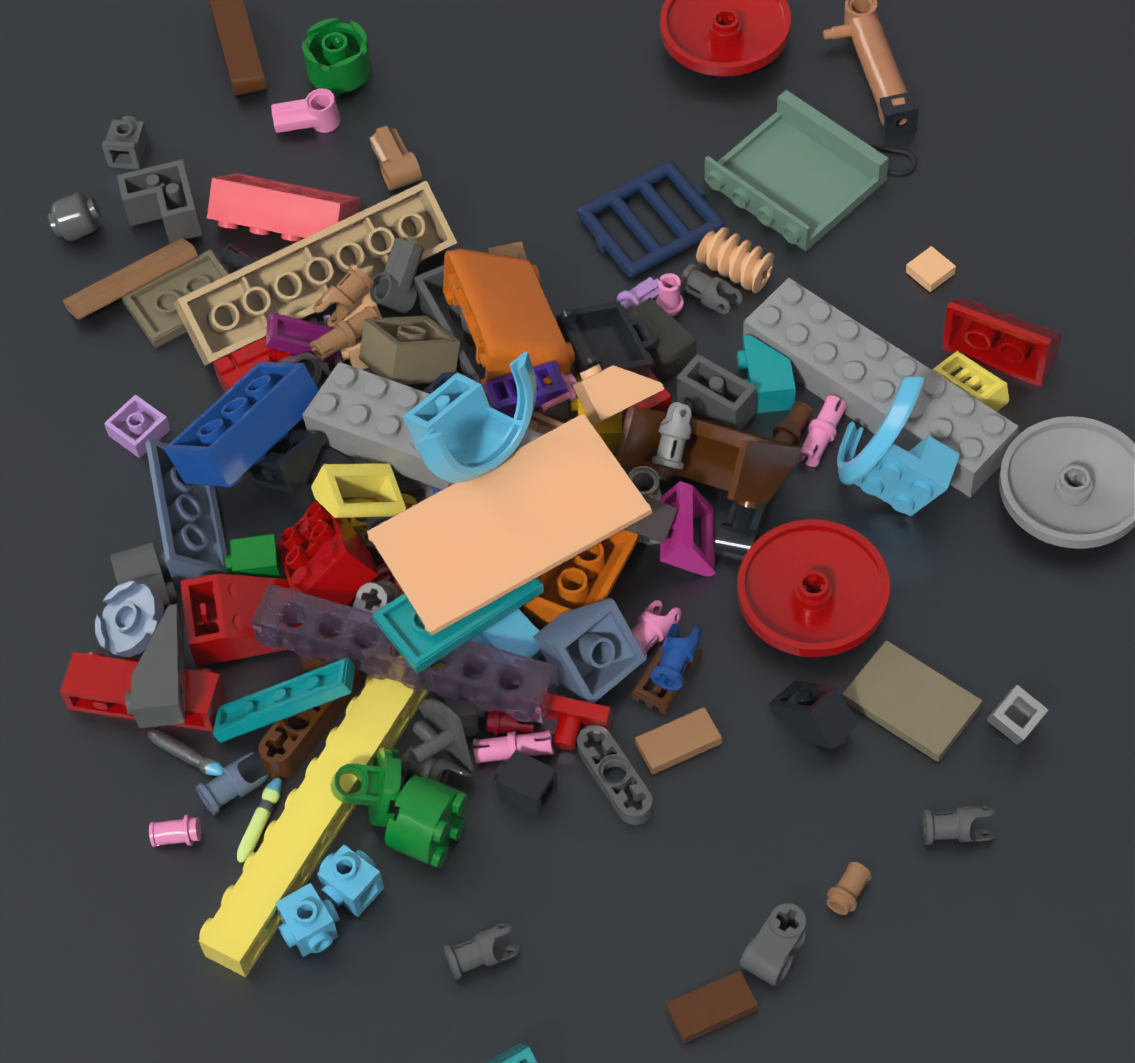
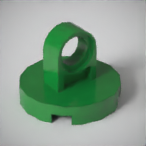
M379 748L373 766L346 764L340 767L332 777L330 785L334 797L344 803L368 805L369 820L372 826L387 827L389 818L394 820L395 813H388L389 805L397 800L400 793L401 759L395 758L399 750ZM344 774L355 775L360 781L359 791L356 793L345 792L340 786V777Z

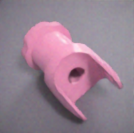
M655 600L637 618V624L631 631L646 658V653L657 641L661 642L666 638L670 626L678 624L682 614L680 608L675 607L666 616H659L663 605L661 601Z

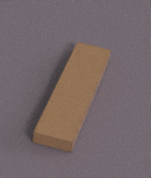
M182 237L62 301L67 311L80 320L197 258L198 254L194 246Z

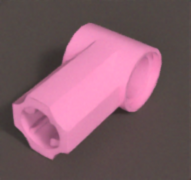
M327 89L313 90L306 99L271 105L276 133L313 127L318 132L327 133L336 129L341 121L334 95Z

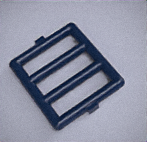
M671 161L657 166L588 202L577 210L578 217L596 237L595 245L602 253L608 252L629 277L641 274L701 242L708 232L714 230L717 233L725 226L723 219L705 200L704 190L698 184L693 186ZM668 177L707 223L691 231L655 190L652 184ZM640 192L678 238L662 246L625 203L624 199ZM611 206L650 253L633 262L595 214Z

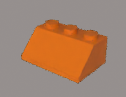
M623 529L538 576L537 578L543 584L544 592L523 605L524 615L532 624L544 628L561 613L606 600L638 542L639 534Z

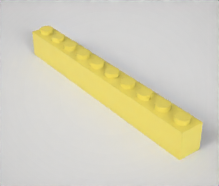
M391 642L388 643L384 659L378 667L374 666L369 672L365 688L359 697H353L348 704L346 717L339 727L335 726L330 731L325 749L319 758L315 757L309 763L304 781L298 789H293L288 795L283 813L277 821L273 820L267 827L262 845L256 853L252 852L246 859L241 877L235 885H230L225 891L220 909L214 918L207 919L202 926L199 934V943L205 957L247 977L282 922L275 902L306 885L357 805L341 802L334 797L330 785L332 777L340 767L346 764L373 766L379 748H393L417 712L420 704L424 701L447 665V655L416 674ZM344 774L340 777V786L345 792L356 793L359 791L360 781L355 775Z

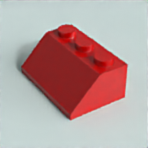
M961 297L950 301L947 306L942 350L952 354L958 350L978 364L1041 387L1057 358L1061 334L1055 333L1046 327H1039L1020 320L1014 315L1004 314L988 308L982 303L972 302Z

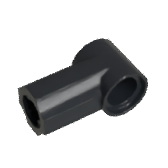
M734 501L726 523H722L718 530L714 555L742 561L749 548L759 539L758 531L767 504L760 503L759 509H753L738 505L737 501Z

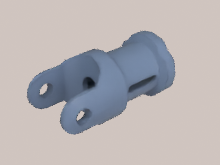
M254 752L247 753L224 767V773L205 785L200 783L195 786L200 799L214 816L220 812L219 808L238 795L244 797L259 787L270 776L268 773L254 783H248L240 775L237 766L255 754Z

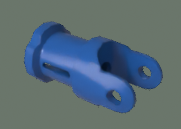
M677 624L670 626L661 647L663 653L658 666L652 669L650 674L651 680L656 685L671 691H677L683 686V674L686 666L693 661L702 639V629L700 626L696 625L690 637L679 638V627Z

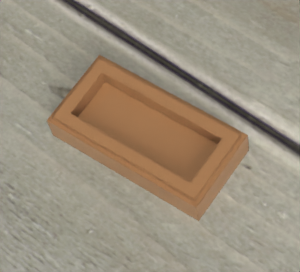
M705 707L635 737V745L652 775L722 744V737Z

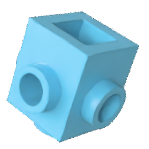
M345 845L336 853L329 854L321 863L317 873L322 888L320 891L321 895L325 899H329L333 906L339 907L342 905L357 917L384 889L380 871L375 868L374 861L363 851L357 850L353 852Z
M311 883L275 902L283 922L282 925L278 926L281 935L288 947L291 948L296 945L303 957L310 953L324 951L332 944L333 940L339 937L335 922L340 920L334 906L329 899L322 902Z

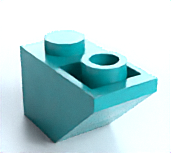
M743 335V350H737V364L739 372L745 371L746 379L743 380L757 387L755 414L791 410L792 405L795 403L796 393L791 359L755 337Z

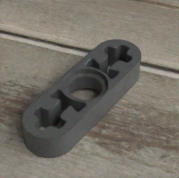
M600 725L585 727L577 737L580 758L620 818L631 825L645 823L653 812V800L650 791L606 728ZM594 740L596 743H601L602 753L605 756L601 761L597 750L593 746H588V741ZM611 767H620L626 772V776L619 782H610L605 779L604 773ZM629 788L630 795L636 803L642 801V809L636 810L634 807H628V797L625 792Z

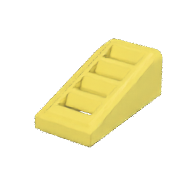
M958 350L932 369L996 412L1009 402L1007 383ZM960 367L963 369V370H961L959 373H957L955 376H952V375H951V374L954 373L956 370H958Z

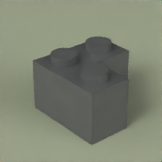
M183 159L116 175L130 226L163 219L169 243L182 237L189 239L202 235Z

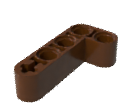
M208 0L235 97L266 90V82L244 1Z
M309 628L299 634L296 640V649L301 666L308 673L341 659L349 658L355 665L352 693L279 720L272 725L259 743L258 750L266 774L269 773L271 779L280 778L281 780H286L297 772L365 681L363 664L358 650L322 629ZM321 650L317 654H309L311 651ZM308 724L304 729L295 730L298 725Z

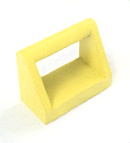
M390 463L323 464L311 486L315 499L334 518L394 517L406 510ZM375 497L379 502L344 503L342 498Z

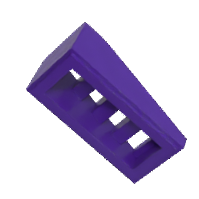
M555 360L533 367L538 386L534 408L569 392ZM513 374L497 377L484 383L493 409L514 418L517 406V387ZM550 376L553 385L546 387L543 378Z

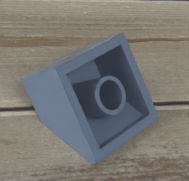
M611 598L561 613L533 636L566 695L589 703H595L647 660L617 604Z

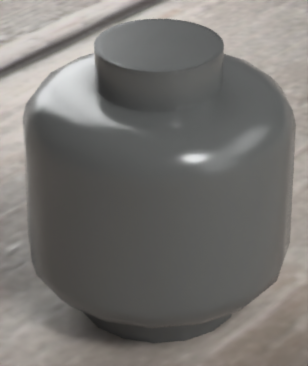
M75 192L54 201L51 206V212L48 213L49 223L58 238L64 237L67 241H75L96 232L98 228L97 218L101 217V211L94 198L88 199L81 192Z

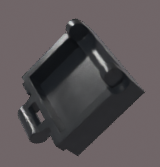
M620 301L577 309L569 308L564 310L561 315L557 314L556 322L565 342H570L573 347L575 356L573 365L581 381L580 373L600 364L602 370L614 365L648 378L654 364L649 352L655 350L659 345V340L648 320L644 318L629 319V314ZM636 331H638V333H639L641 339L643 340L642 342H641V340L639 339V337H638Z

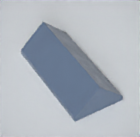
M149 438L145 442L165 560L175 590L181 589V580L212 574H227L225 566L227 550L215 486L184 483L164 450L168 444Z

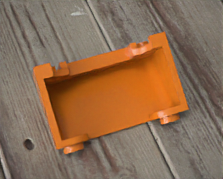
M461 248L445 252L443 293L448 305L460 306L476 345V361L483 368L485 367V379H481V384L486 397H488L484 383L497 377L511 374L512 371L509 364L525 351L528 352L533 367L555 360L561 374L565 376L570 374V364L575 362L574 350L571 343L565 342L540 286V275L535 264L531 265L530 261L525 258ZM550 376L543 378L545 384L552 383Z

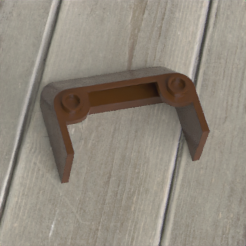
M629 406L616 457L621 466H648L653 468L658 473L659 480L670 482L671 476L691 479L729 491L727 499L737 501L738 505L759 509L760 503L768 504L798 464L802 448L714 421L691 416L689 425L691 426L692 433L690 439L685 442L681 460L684 463L683 469L667 467L651 462L652 457L657 455L661 434L658 432L659 426L663 419L666 418L667 412Z

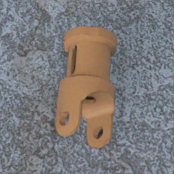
M352 263L349 266V272L336 286L331 285L315 303L313 310L315 313H321L332 302H336V311L327 321L329 327H334L336 322L343 320L355 307L354 302L367 288H372L375 284L368 275Z

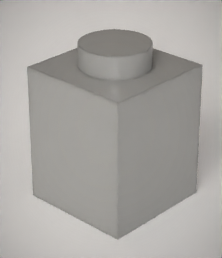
M1016 685L1006 694L986 720L1017 745L1025 740L1048 709L1019 685Z

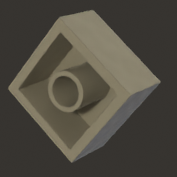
M428 316L364 319L359 359L371 368L372 372L383 378L406 386L410 384L429 386L442 373L456 374L460 341Z

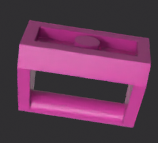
M680 481L660 498L661 502L677 508L664 544L660 542V561L702 576H713L715 574L714 508L693 485ZM693 516L700 518V549L693 543Z

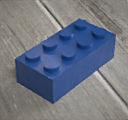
M258 362L172 440L164 450L184 483L232 487L242 480L243 474L252 465L259 463L267 456V451L274 444L289 436L290 429L303 420L302 414L319 390L304 363Z

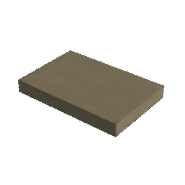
M210 249L186 264L123 296L122 301L156 349L187 332L173 303L178 298L229 275V272Z
M887 640L842 694L848 705L937 762L940 761L974 718L983 703V700Z

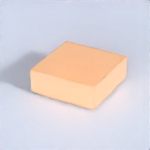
M932 246L906 264V273L929 292L953 276L956 271V266Z

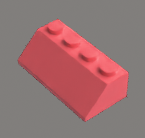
M235 173L212 178L207 218L218 220V226L237 229L238 225L250 227L249 232L254 234L270 235V231L282 233L281 238L284 240L298 242L302 238L309 237L357 214L362 198Z

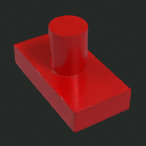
M539 691L534 693L531 706L533 712H536L535 717L558 721L552 745L564 750H574L580 727L600 725L610 732L613 721L610 707Z

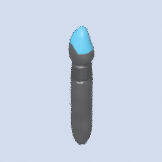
M148 731L147 735L152 743L186 763L199 768L202 773L217 777L224 773L222 765L216 759L205 757L200 752L162 731Z

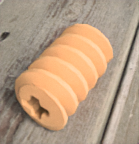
M722 227L717 233L714 230L708 232L701 240L697 250L696 260L698 263L707 264L708 268L712 271L718 270L721 276L729 277L734 283H741L744 289H752L754 294L760 292L771 275L775 258L774 254L769 252L762 259L763 248L761 246H756L750 252L751 241L745 240L739 246L740 235L735 233L728 239L729 229L726 227Z

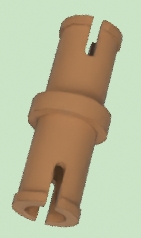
M367 306L348 320L336 322L334 329L310 342L313 354L319 361L323 362L345 346L348 348L356 344V339L362 336L364 319L379 318L370 306Z

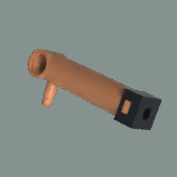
M846 0L844 25L824 30L823 38L825 40L852 38L879 110L878 122L884 138L917 131L919 107L913 92H908L877 14V0Z

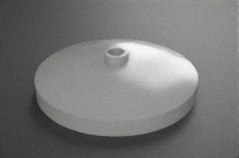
M1066 416L1038 422L1021 432L1011 442L1004 454L999 475V489L1003 504L1009 515L1022 529L1046 543L1065 548L1087 549L1114 542L1135 527V443L1111 425L1090 418Z

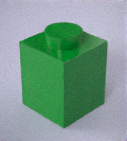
M274 534L230 540L231 555H225L227 574L282 579L280 552Z

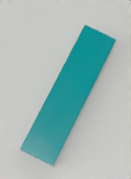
M344 658L219 706L213 730L214 737L221 743L351 694L355 665L349 658Z

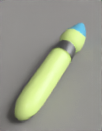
M280 778L272 780L262 793V800L255 810L237 850V860L239 863L245 862L254 851L272 813L274 804L280 798L282 786Z

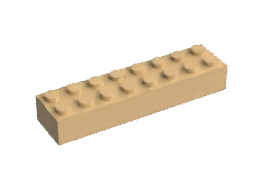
M426 180L178 298L173 304L204 366H207L228 354L266 337L267 319L271 312L300 320L314 314L313 307L331 285L336 286L349 272V266L352 263L359 267L373 281L377 275L384 273L395 238L422 246L424 251L420 262L450 248L457 241Z

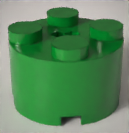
M330 18L320 21L309 28L306 32L307 37L302 42V50L308 79L314 87L330 90L334 97H338L341 93L355 90L371 80L372 65L367 36L364 29L358 23L350 21V24L340 23L339 18Z
M420 774L419 776H412L403 787L394 806L400 809L396 820L389 818L385 833V844L430 866L441 868L448 855V845L451 840L458 841L465 830L467 820L462 818L461 815L466 808L469 795Z

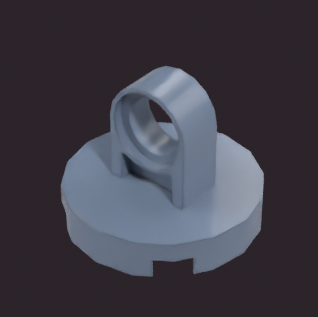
M128 581L116 586L106 595L103 602L107 603L103 610L102 616L97 614L95 619V635L99 644L121 657H132L142 653L164 615V604L159 593L147 585Z

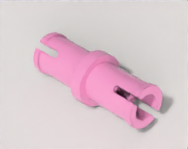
M829 395L826 397L817 418L812 420L808 426L809 434L802 446L799 458L802 462L805 456H808L804 463L805 465L811 467L818 466L828 443L833 442L837 435L836 427L847 409V404L844 400L841 401L839 407L836 406L840 400L837 396Z
M551 730L517 735L516 731H511L507 733V736L473 739L475 762L480 764L482 762L510 759L515 749L530 757L553 755Z

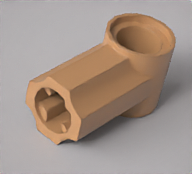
M388 126L376 129L374 135L370 137V143L380 162L381 172L389 191L421 181L422 174L418 161L413 152L408 153L397 130L391 129Z

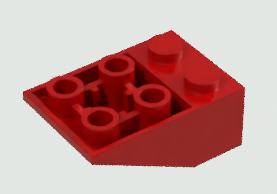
M318 501L312 503L307 508L305 515L293 527H288L277 542L294 602L326 625L356 597L361 586L371 583L378 576L371 553L347 518H334Z
M212 574L180 581L188 645L196 667L296 648V640L299 634L306 630L302 607L294 602L287 579Z

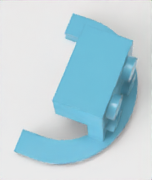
M525 351L509 364L517 387V406L514 418L491 408L482 384L459 373L454 374L403 416L416 450L420 452L426 467L435 476L454 483L471 481L498 467L515 451L526 433L536 402V376L528 352Z
M904 377L901 380L892 405L882 424L869 443L855 458V451L864 428L860 427L856 430L855 423L850 422L837 456L839 479L843 484H856L865 493L880 498L892 505L896 511L909 516L915 514L948 489L960 453L931 436L926 437L908 452L893 443L912 412L925 379L923 377Z

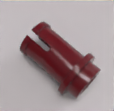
M498 705L497 709L489 708L487 732H494V736L511 731H516L517 735L534 733V725L518 723L535 724L536 712L501 710V706Z

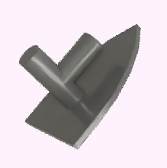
M432 698L422 701L419 709L426 722L418 721L415 723L413 732L424 743L410 750L413 760L419 764L445 749L459 766L472 774L471 778L473 779L475 773L461 718L438 700Z

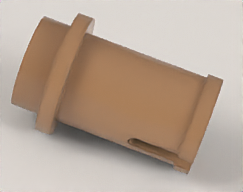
M850 862L836 887H831L827 892L828 899L826 902L831 910L840 915H847L848 912L856 909V900L872 877L868 868L857 862Z

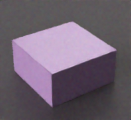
M136 394L104 423L108 436L138 458H141L147 452L145 442L149 438L159 441L171 430L167 417Z

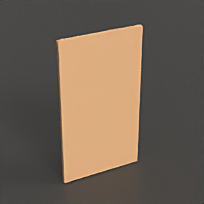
M583 413L515 450L502 464L487 474L471 481L455 483L368 530L367 534L368 539L373 542L421 619L425 630L432 636L652 514V509L594 429L589 418Z

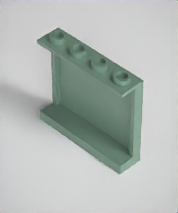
M785 90L777 97V112L718 162L709 156L705 158V181L712 189L719 190L732 199L736 206L745 208L755 215L763 225L770 226L782 234L789 243L796 244L807 251L887 181L889 158L788 90Z

